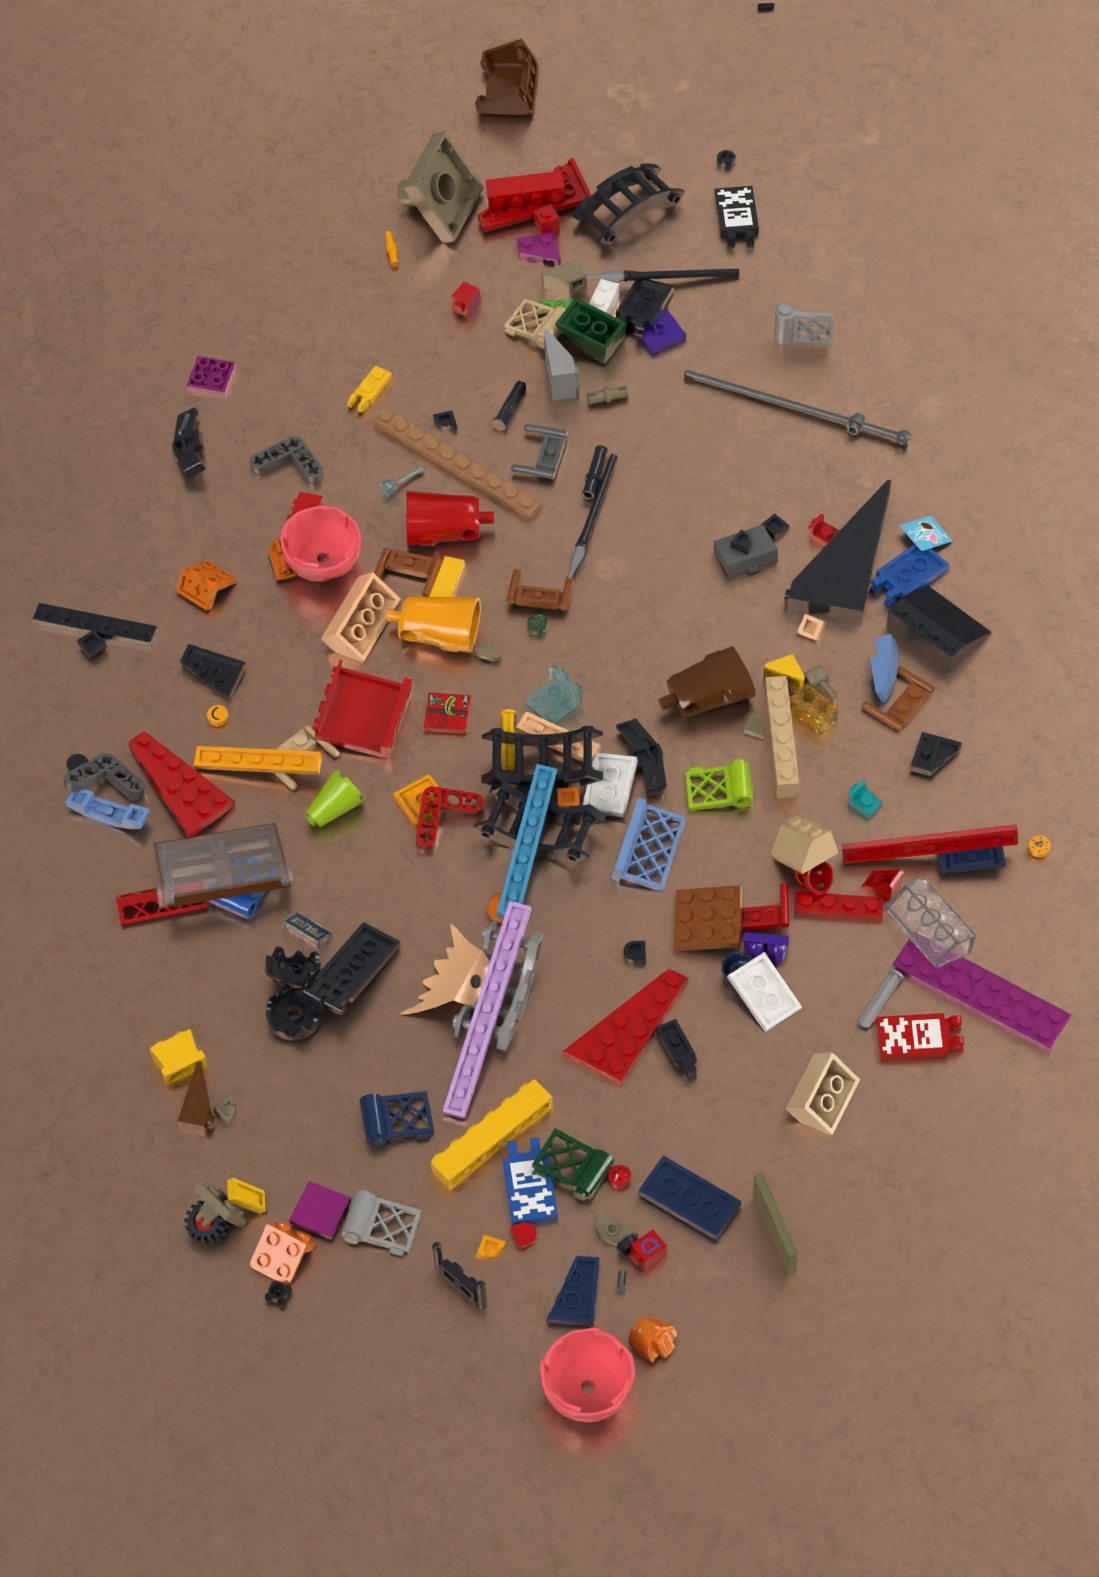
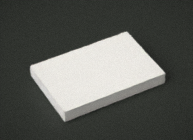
M595 753L592 767L603 772V780L587 785L583 805L591 804L607 816L624 817L638 762L637 757Z
M765 952L727 976L764 1032L802 1009L801 1004Z

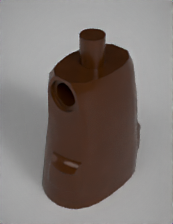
M730 646L726 649L707 654L701 662L671 676L666 681L670 694L658 700L663 711L676 706L683 717H691L711 709L754 698L756 692L746 666L735 648Z

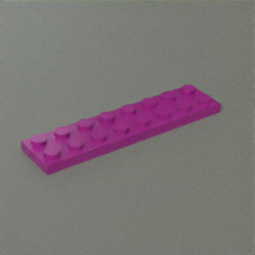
M913 932L892 964L891 969L897 970L902 975L1047 1052H1050L1071 1019V1014L916 932Z

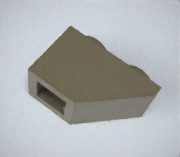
M575 259L543 271L542 286L547 289L572 294L587 288V279L585 278L587 274L578 260Z

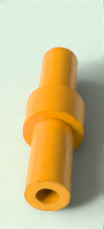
M387 231L385 232L386 252L390 257L391 266L395 267L399 264L397 258L398 248L394 242L393 233Z

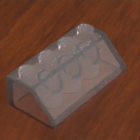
M924 877L905 884L884 905L883 909L935 968L971 954L976 934Z

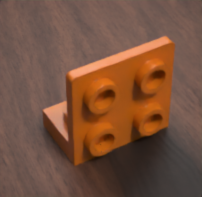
M205 560L181 570L176 592L208 611L213 607L217 591L235 584L237 579L231 576L229 572L215 566L213 562Z

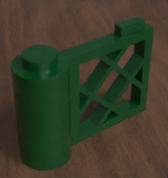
M555 1128L532 1163L535 1174L545 1179L549 1176L573 1189L574 1195L578 1199L585 1201L586 1199L591 1200L615 1160L607 1152L600 1149L595 1150ZM558 1137L565 1141L567 1147L554 1150L553 1141ZM580 1149L587 1153L584 1159L574 1161L572 1151ZM568 1152L571 1162L558 1164L556 1155ZM553 1156L555 1166L545 1167L540 1164L543 1158ZM573 1167L575 1174L569 1180L562 1176L560 1169Z

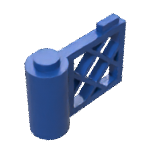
M254 858L231 861L229 863L231 870L238 869L243 862L251 866L265 864ZM275 869L266 871L271 875L263 879L277 877ZM261 872L232 876L233 879L240 878L241 883H245L243 876L252 874L255 875V881L263 880L259 879L258 873ZM216 883L214 886L212 885L210 888L218 887V883ZM266 891L258 892L256 895L251 893L209 900V903L249 920Z

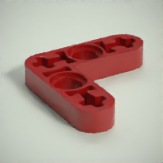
M435 786L427 787L421 797L416 833L417 845L423 849H428L434 845L437 837L440 809L466 814H478L484 806L483 797L472 792ZM430 792L434 793V797H437L434 799L432 807H428L430 799L426 797L429 796ZM454 795L458 798L459 803L452 806L447 802V797ZM463 797H465V798H466V799H465V802H469V803H465L464 807H461L462 802H463ZM472 799H475L476 803L480 805H477L476 808H472V804H470V802L472 801ZM430 812L434 815L435 820L428 823L424 821L423 814ZM426 828H430L428 837L432 838L429 839L428 843H425L424 839L420 838L424 836Z

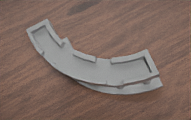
M494 919L489 926H485L482 934V939H484L482 950L489 961L492 957L490 954L493 941H497L499 932L496 931L497 920ZM535 931L531 939H522L520 947L524 948L527 954L525 962L521 964L515 962L512 970L519 972L521 978L518 987L512 988L507 986L505 995L511 996L513 1002L510 1009H506V1011L500 1009L497 1018L503 1019L504 1023L502 1026H498V1028L494 1027L492 1036H495V1039L498 1040L496 1049L506 1050L514 1035V1031L511 1030L514 1022L520 1021L535 975L531 971L533 970L535 960H539L544 933ZM475 975L472 987L478 988L481 984V978ZM477 1002L475 1005L464 1004L460 1013L455 1015L452 1027H455L454 1037H459L463 1028L469 1029L471 1020H468L471 1011H475Z

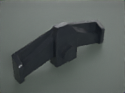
M195 407L177 416L174 441L172 443L173 452L176 454L184 473L192 476L205 470L197 451L204 448L202 433L198 429L194 431L196 417L199 413Z
M636 718L617 724L616 729L633 747V749L628 750V756L637 757L638 762L635 772L643 770L647 797L663 792L667 783L663 751L660 745L656 743Z

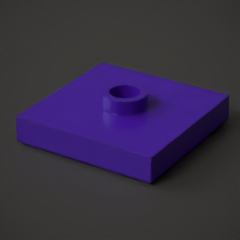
M664 309L653 326H646L645 333L640 339L649 351L655 354L686 340V333L670 312Z

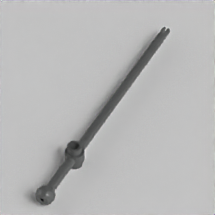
M690 370L684 372V376L688 379L847 425V431L851 435H857L864 430L894 439L901 446L908 445L911 439V434L907 430L896 432L866 423L865 416L861 413H855L849 418Z

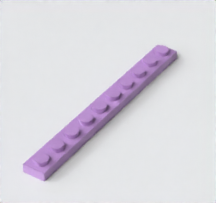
M509 901L444 1104V1114L462 1119L466 1118L532 910L531 906Z

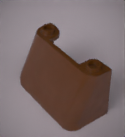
M523 39L483 51L480 64L482 69L487 72L488 80L486 96L480 95L475 101L476 109L482 114L527 116L533 114L539 67L535 56Z

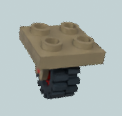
M199 1184L194 1191L204 1202L199 1200L197 1201L198 1205L192 1204L190 1207L193 1210H187L186 1214L189 1215V1218L184 1220V1222L188 1223L185 1226V1229L189 1231L188 1234L193 1239L205 1244H214V1240L218 1242L222 1240L220 1236L225 1237L227 1233L224 1230L230 1227L227 1222L241 1228L248 1222L242 1216L244 1211L236 1204L232 1205L227 1201L228 1196L223 1191L217 1190L212 1185L207 1187L203 1184Z

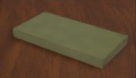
M762 1173L755 1175L753 1186L754 1200L787 1276L795 1274L797 1265L796 1248Z

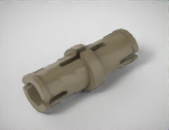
M626 385L610 389L606 387L604 390L587 393L589 405L603 402L611 403L613 400L628 398Z

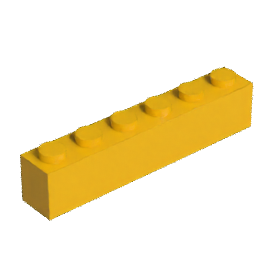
M535 1079L530 1083L523 1084L515 1095L507 1097L495 1111L491 1110L488 1112L484 1120L479 1124L472 1125L460 1139L456 1138L453 1140L449 1148L444 1152L437 1153L430 1162L432 1173L450 1191L506 1146L508 1141H512L553 1108L552 1096Z

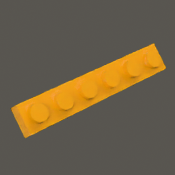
M197 746L194 767L195 769L319 775L322 754L321 752Z

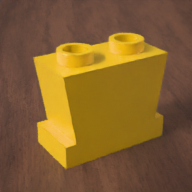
M190 1029L180 1031L174 1037L165 1041H159L149 1048L152 1059L161 1069L163 1080L167 1087L193 1075L197 1062L202 1063L203 1069L208 1067L203 1051L197 1052Z

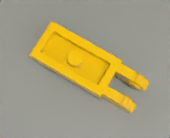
M375 365L354 393L351 394L347 401V406L352 408L360 399L361 402L357 410L364 412L390 382L392 373Z

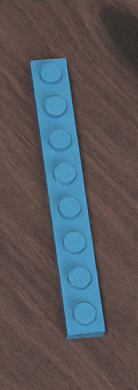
M536 764L496 917H505L509 901L523 904L558 769Z

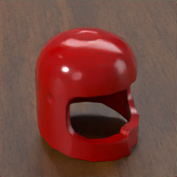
M826 861L803 874L795 870L797 882L814 895L826 893L833 883V869ZM820 883L824 884L822 889L815 890L812 888Z

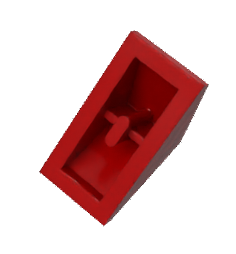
M901 869L872 871L861 888L876 897H884L883 901L891 904L902 887L903 871Z

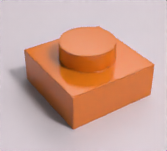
M578 787L557 788L559 808L568 809L569 806H580Z

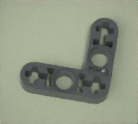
M297 436L289 437L254 454L250 458L251 469L257 474L265 473L292 459L308 482L318 483L323 479L322 466L303 440ZM275 452L282 453V456L274 458L272 457V454ZM308 457L309 461L302 463L299 459Z
M104 753L69 771L64 777V788L69 792L81 791L105 777L130 799H140L144 794L145 785L143 781L109 753ZM91 770L94 771L96 774L88 775L85 773V771ZM117 774H123V775H125L126 777L123 778V779H120V778H117L115 775H117Z

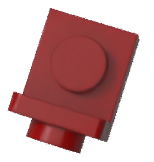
M821 513L816 519L813 518L808 526L810 530L809 539L824 547L840 531L825 523L824 515Z

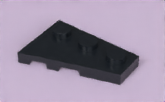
M191 644L187 645L180 660L183 667L229 701L247 666L244 661Z

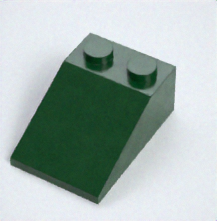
M576 297L555 323V326L588 356L604 364L625 338L626 322Z

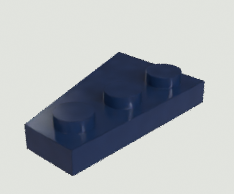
M575 1257L565 1278V1283L555 1299L551 1312H549L546 1318V1323L594 1327L600 1257Z

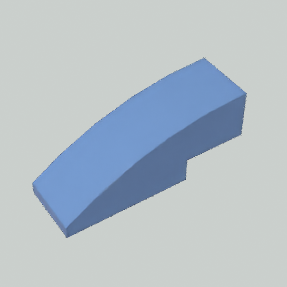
M891 633L875 638L878 656L870 658L876 694L882 703H886L890 697L898 670V647Z

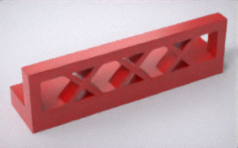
M203 881L173 886L175 894L204 890ZM162 886L116 896L121 925L208 907L207 901H203L194 905L187 904L189 906L184 907L180 905L174 909L166 908ZM154 901L160 906L155 913H149L143 909L147 902ZM132 905L138 909L134 917H124L122 907Z

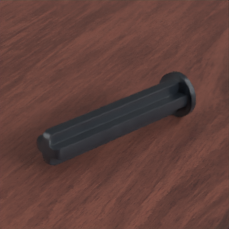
M518 380L515 383L498 415L492 419L491 424L495 429L499 431L506 429L508 419L526 390L525 382Z

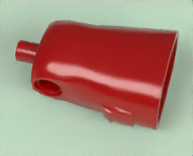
M406 491L407 546L433 547L437 543L475 540L479 538V524H494V511L479 512V498L475 496Z

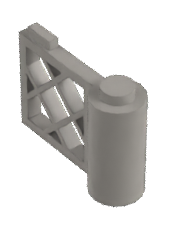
M779 305L775 311L774 339L781 345L798 341L833 346L835 316H832L831 313L819 312L817 314L795 311L791 305ZM799 318L807 319L809 322L804 324ZM820 322H830V324L823 326ZM815 326L818 330L814 332L810 327ZM805 331L809 335H799L798 333ZM824 333L829 338H822L819 335Z
M357 1190L350 1205L342 1236L348 1243L358 1244V1242L365 1241L390 1249L389 1253L403 1257L404 1253L409 1254L422 1210L378 1198L373 1193L365 1190ZM379 1207L390 1208L393 1215L382 1219L378 1213ZM405 1213L414 1215V1221L404 1226L399 1217ZM396 1219L401 1228L390 1233L385 1223ZM382 1226L386 1233L381 1238L370 1236L372 1229ZM403 1232L408 1239L406 1246L397 1244L393 1237Z

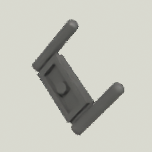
M526 424L524 426L526 432L545 435L536 468L513 464L511 471L554 479L568 431Z

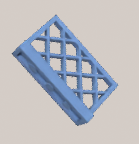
M638 797L611 879L619 882L621 878L662 892L686 817L645 804L646 800ZM646 813L656 814L659 820L649 823ZM674 820L680 822L679 827L670 830L666 822ZM662 824L666 832L657 836L652 827ZM648 829L653 838L644 841L640 832ZM669 836L673 845L664 848L660 839ZM656 842L660 850L651 854L647 845ZM642 847L647 856L638 859L634 850ZM663 854L667 863L659 866L654 857ZM650 860L654 869L645 871L641 863ZM637 865L641 872L637 876L627 873L628 868ZM657 872L661 878L660 884L652 882L648 876Z

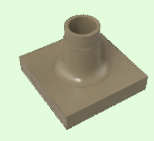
M444 131L432 134L408 179L402 180L399 183L397 195L403 206L417 207L442 243H448L456 240L484 186Z

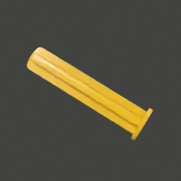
M511 709L501 711L500 717L503 719V731L514 733V718L517 717L516 711ZM503 743L504 770L514 769V745Z

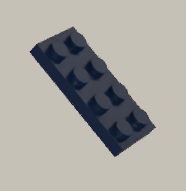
M664 1155L638 1190L640 1196L716 1241L742 1203L741 1200Z

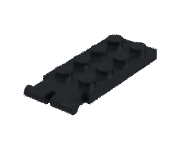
M363 922L315 976V984L311 988L306 987L304 989L303 995L319 1004L325 1000L324 1007L342 1015L345 1011L343 1006L348 1001L352 1003L400 948L401 941Z

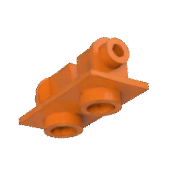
M279 538L274 539L271 547L267 548L276 581L296 577V573L284 560L281 540Z

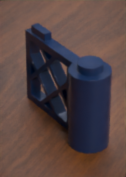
M427 1091L388 1096L368 1094L359 1100L366 1141L374 1147L382 1146L390 1139L415 1136L417 1140L429 1139L430 1135L434 1134ZM423 1099V1107L417 1110L410 1105L412 1100ZM397 1102L402 1107L395 1113L389 1109L388 1103ZM405 1109L415 1114L410 1122L400 1116ZM420 1117L427 1122L428 1128L419 1129L413 1124ZM396 1120L406 1126L403 1131L393 1132L392 1125Z

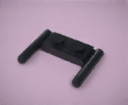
M433 1243L435 1269L441 1271V1274L474 1304L478 1302L480 1309H486L488 1303L485 1282L477 1281L473 1277H467L458 1263H452L447 1258L443 1260L441 1243Z

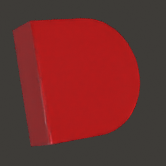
M523 1222L510 1227V1232L519 1250L535 1243L537 1230L533 1224Z

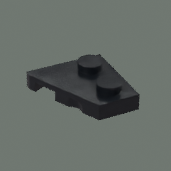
M922 732L910 771L928 776L933 775L961 750L962 742Z

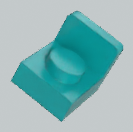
M865 780L853 785L849 790L848 804L867 819L882 807L883 801L867 789V782Z

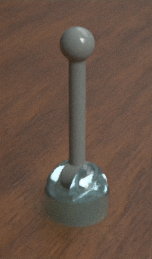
M418 466L415 471L397 481L391 479L384 480L380 483L382 493L386 497L393 495L397 490L398 484L416 474H422L424 468Z

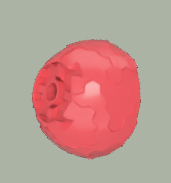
M319 505L297 512L286 521L280 533L281 550L288 566L300 577L313 582H326L342 577L356 563L361 551L362 538L356 522L347 513L332 506ZM321 558L329 559L325 563H321L318 561Z
M593 1327L574 1330L557 1339L547 1351L540 1364L542 1387L546 1398L561 1415L584 1423L602 1421L617 1413L625 1404L636 1374L631 1352L624 1347L618 1338L603 1332L599 1328ZM585 1384H592L595 1390L592 1393H584L581 1388Z

